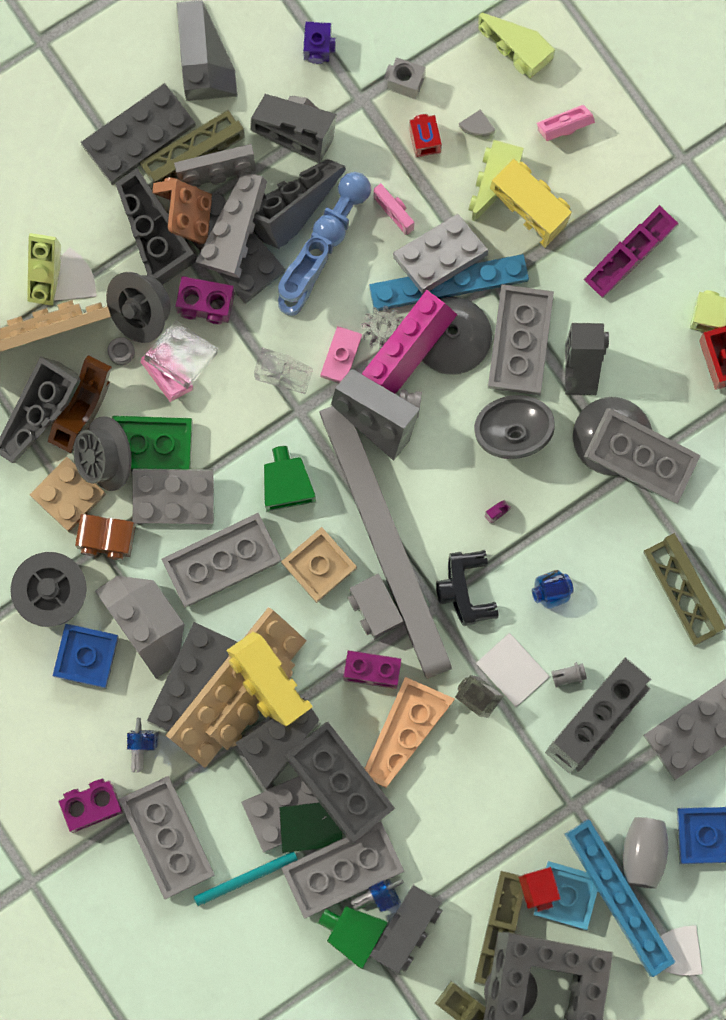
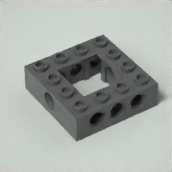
M625 657L557 736L545 753L569 774L574 769L579 772L595 755L600 746L612 735L617 726L629 715L636 704L651 689L647 686L651 678Z
M498 932L484 1020H522L531 967L574 974L572 985H569L568 990L571 991L568 1013H565L564 1019L603 1020L613 952L513 933Z

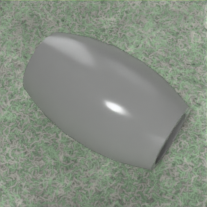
M635 817L627 832L624 843V877L631 886L657 888L667 863L668 835L666 825L661 820Z

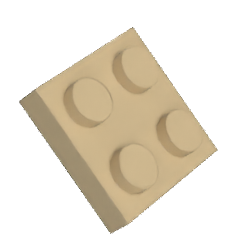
M68 457L30 494L68 532L79 523L81 514L87 515L106 495L96 483L86 482L80 476L76 465Z
M322 527L281 561L282 565L316 603L357 569V566Z

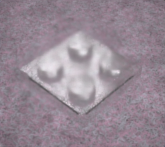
M175 320L145 354L144 360L188 389L217 355L218 348Z

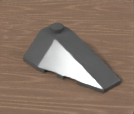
M203 0L177 2L181 64L186 101L237 96L235 69Z
M326 159L320 162V164L318 163L300 172V178L288 183L284 180L277 184L278 189L266 195L264 193L259 212L255 213L253 223L255 224L253 232L262 242L279 249L286 245L289 240L300 232L345 172V165Z
M40 356L0 436V455L11 463H15L69 405L81 381L76 372L58 361Z

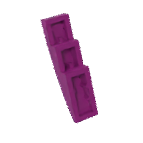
M659 205L642 224L639 223L622 242L620 241L583 280L603 298L640 264L679 223Z

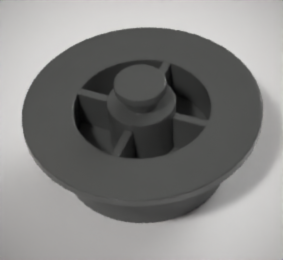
M122 272L116 275L108 285L106 294L107 306L117 328L126 337L139 343H148L157 339L164 329L165 321L168 319L171 310L170 299L163 285L154 277L134 272Z
M102 416L94 419L88 430L81 431L77 435L74 443V461L80 476L86 482L97 483L108 491L119 490L126 484L131 471V450L127 436L120 424L111 417Z
M42 552L27 558L17 568L11 582V598L14 607L25 620L37 626L54 627L68 622L80 611L86 597L87 586L82 570L71 558L57 552Z

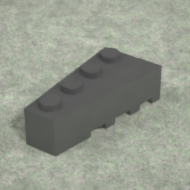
M194 622L147 719L148 723L169 732L230 656L226 650L235 645L237 641Z

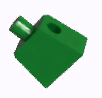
M288 446L273 448L274 462L264 464L266 512L315 503V492L302 459L299 457L290 459Z
M349 907L344 908L341 916L325 909L318 924L332 931L327 942L361 969H363L388 923L383 919Z

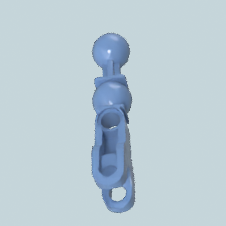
M347 173L340 180L338 185L340 199L333 210L326 208L324 216H321L314 223L311 238L306 242L295 261L288 267L279 282L278 307L284 314L293 316L301 311L311 294L317 278L327 263L328 253L331 254L333 247L339 245L344 240L349 226V219L346 217L354 205L362 204L370 196L371 184L362 173ZM313 249H319L323 252V254L320 256H313L310 253V251ZM284 301L297 302V304L289 307Z

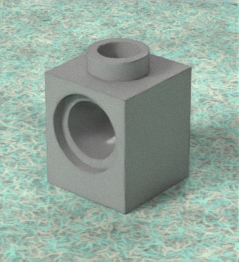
M396 57L394 64H389L384 79L387 80V90L417 99L425 78L426 67ZM401 74H407L410 76V79L401 81L397 77Z

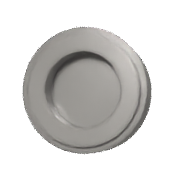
M120 337L110 342L108 355L113 363L126 365L134 358L135 350L131 341Z

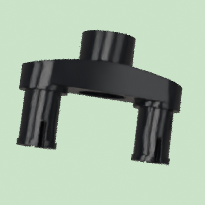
M485 550L462 554V552L450 553L448 558V579L436 581V593L439 603H453L458 619L463 626L475 625L476 621L498 619L499 617L498 610H495L497 608L496 602L475 606L470 604L464 572L465 569L488 566V560L484 557L486 556Z

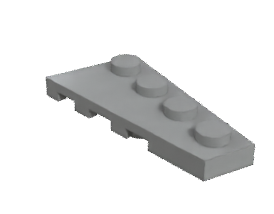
M242 171L195 261L200 267L240 278L242 272L240 268L241 260L246 258L248 251L246 246L249 234H253L255 227L253 218L255 213L259 212L267 181L262 176Z

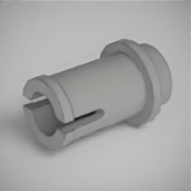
M575 662V666L551 671L555 688L578 681L581 684L582 680L587 679L583 663L577 664Z

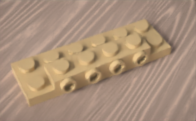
M73 300L58 304L59 310L48 312V309L45 308L32 312L33 318L24 321L22 316L7 320L8 326L0 328V352L111 317L108 306L102 307L101 302L87 306V312L82 313L80 304L74 305Z
M268 607L246 636L251 632L261 635L282 663L280 666L288 679H290L293 674L292 668L295 666L291 660L307 640L274 610ZM230 656L166 734L171 741L204 768L207 767L222 747L228 750L230 746H236V742L242 739V731L247 725L254 724L259 717V709L257 707L259 701L255 694L251 696L242 683L245 681L241 673L237 674L228 662L231 659Z

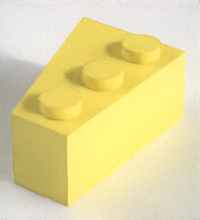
M513 159L492 180L490 189L511 212L516 211L526 221L523 225L528 230L532 227L543 238L539 243L546 248L567 226L572 213L569 210L570 206L564 199L560 197L557 199L543 180L538 181L531 175L530 168L525 163H518Z
M251 632L226 650L231 657L228 660L229 664L237 674H242L245 679L242 682L245 689L251 696L255 694L259 701L257 707L265 718L269 716L279 723L288 726L313 707L308 700L301 699L295 690V687L298 685L293 679H288L280 666L282 663L261 635Z

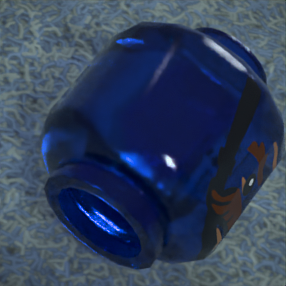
M553 570L536 577L534 588L531 591L537 604L541 603L545 608L550 609L569 602L574 588L568 574H563L559 570Z

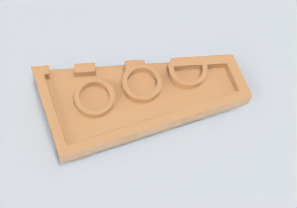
M405 677L365 767V770L377 785L384 788L388 787L454 702V698Z

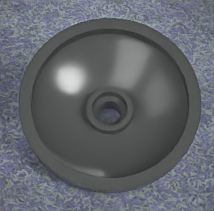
M459 297L441 298L440 300L458 315L422 361L429 368L439 373L449 375L462 374L477 367L486 357L492 340L491 326L485 313L473 302ZM455 327L458 332L452 335L448 332V329Z
M512 395L499 398L485 406L476 418L474 430L478 444L487 453L504 459H519L531 456L542 450L550 442L554 434L555 423L551 410L542 401L530 396Z
M605 397L595 400L581 411L573 428V445L578 457L588 468L603 475L617 476L619 474L584 457L606 409L610 408L651 430L652 427L643 410L633 402L618 397Z

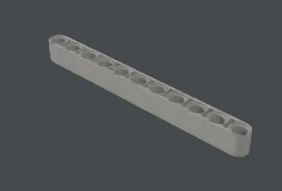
M333 406L320 410L322 422L398 611L403 619L426 679L449 671L452 667L357 430Z

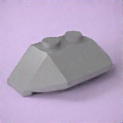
M116 576L98 588L95 592L154 677L157 679L170 670L181 649L184 623L154 580Z

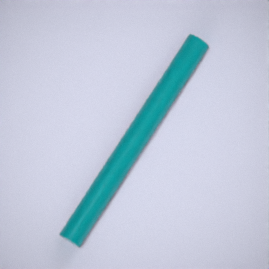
M289 852L193 896L197 906L203 905L297 861L295 852Z

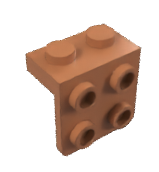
M165 178L163 182L153 183L152 193L170 200L169 232L198 244H205L209 231L212 194L176 178Z

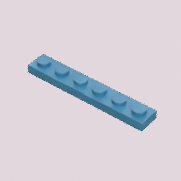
M524 254L475 263L429 292L441 299L499 288L502 284L514 285L528 282L529 277ZM409 277L369 284L374 312L416 304L423 295Z
M590 819L583 821L564 834L649 976L654 977L674 964L675 960Z

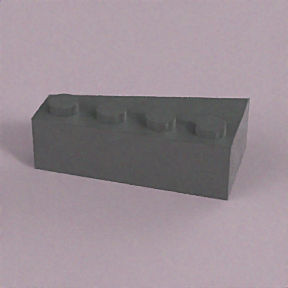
M135 169L117 181L115 184L147 275L154 277L163 285L196 263L197 256L185 238L169 232V214L156 194L152 193V188L140 171Z

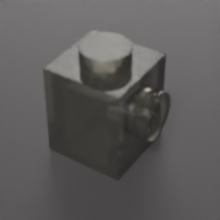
M473 675L461 681L458 686L459 692L455 696L456 699L479 717L489 718L503 698L501 693L483 679Z

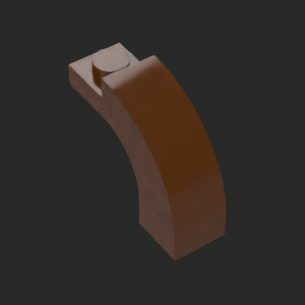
M89 355L86 357L79 375L81 381L69 405L53 422L47 442L69 453L74 451L77 435L81 431L88 430L105 398L110 384L108 379L112 369L111 366Z

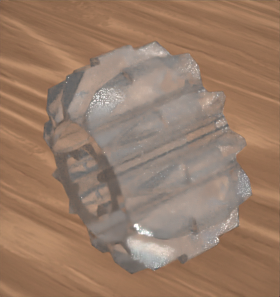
M385 305L383 306V312H379L378 308L374 307L373 315L365 314L367 322L361 324V329L366 331L363 334V339H371L369 343L371 348L379 343L380 350L404 320V317H397V309L388 313V306ZM382 324L387 325L386 332H380Z

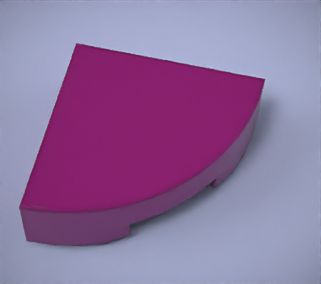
M503 500L488 509L484 517L489 523H494L510 511L511 506L506 500Z

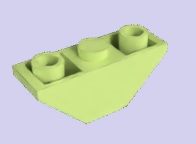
M29 234L27 302L52 306L54 304L61 266V244L56 237Z

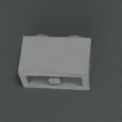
M379 573L350 588L351 596L347 598L354 612L360 611L363 617L360 623L366 635L372 634L375 640L403 625V619Z

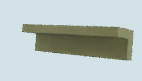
M229 110L143 160L140 162V165L152 184L163 182L165 178H177L175 162L223 151L245 138L244 128L239 121H235ZM228 120L230 126L216 133L218 124ZM200 135L210 136L194 146L196 137ZM182 148L188 150L183 154L179 155L178 157L172 159L173 151H175L176 149ZM156 161L166 163L154 171H151L148 167Z
M675 533L643 551L693 646L706 641L726 629ZM665 547L670 556L667 566L656 563L652 553ZM672 562L676 569L670 567ZM660 569L666 570L664 576ZM669 571L679 574L683 580L680 590L668 585L666 579ZM684 586H686L688 592L683 591ZM673 592L678 594L677 600ZM682 595L693 599L695 603L693 613L681 609L679 602ZM697 609L699 610L701 616L696 615ZM686 616L691 617L690 623L688 622ZM694 619L704 621L710 632L697 638L692 629Z

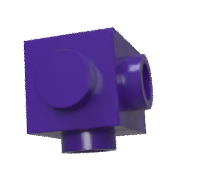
M305 21L304 60L312 64L330 62V53H335L336 37H331V23Z

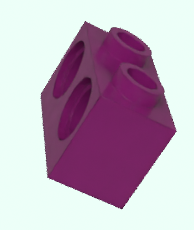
M182 276L175 305L176 311L185 319L195 320L196 317L205 318L207 322L212 324L229 323L235 295L234 286ZM190 295H196L199 298L192 305L185 302V299ZM215 300H222L225 303L221 309H213L211 304Z
M348 650L343 679L346 682L397 689L401 658Z
M104 778L89 783V789L79 792L77 788L63 794L64 799L58 802L71 833L124 813L113 783L110 780L105 782ZM101 792H107L110 795L109 803L103 807L98 806L96 803L97 795ZM76 802H81L84 805V812L79 817H73L70 812L71 806Z

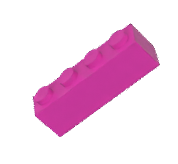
M426 290L362 372V375L396 394L458 314Z

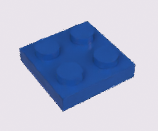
M65 623L53 677L106 689L119 636Z
M726 807L678 808L677 824L680 864L726 863Z

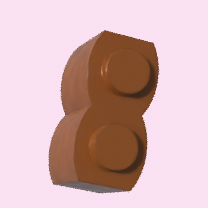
M81 514L75 546L81 550L83 555L97 556L98 552L108 554L107 558L123 560V557L131 556L136 525L131 521Z

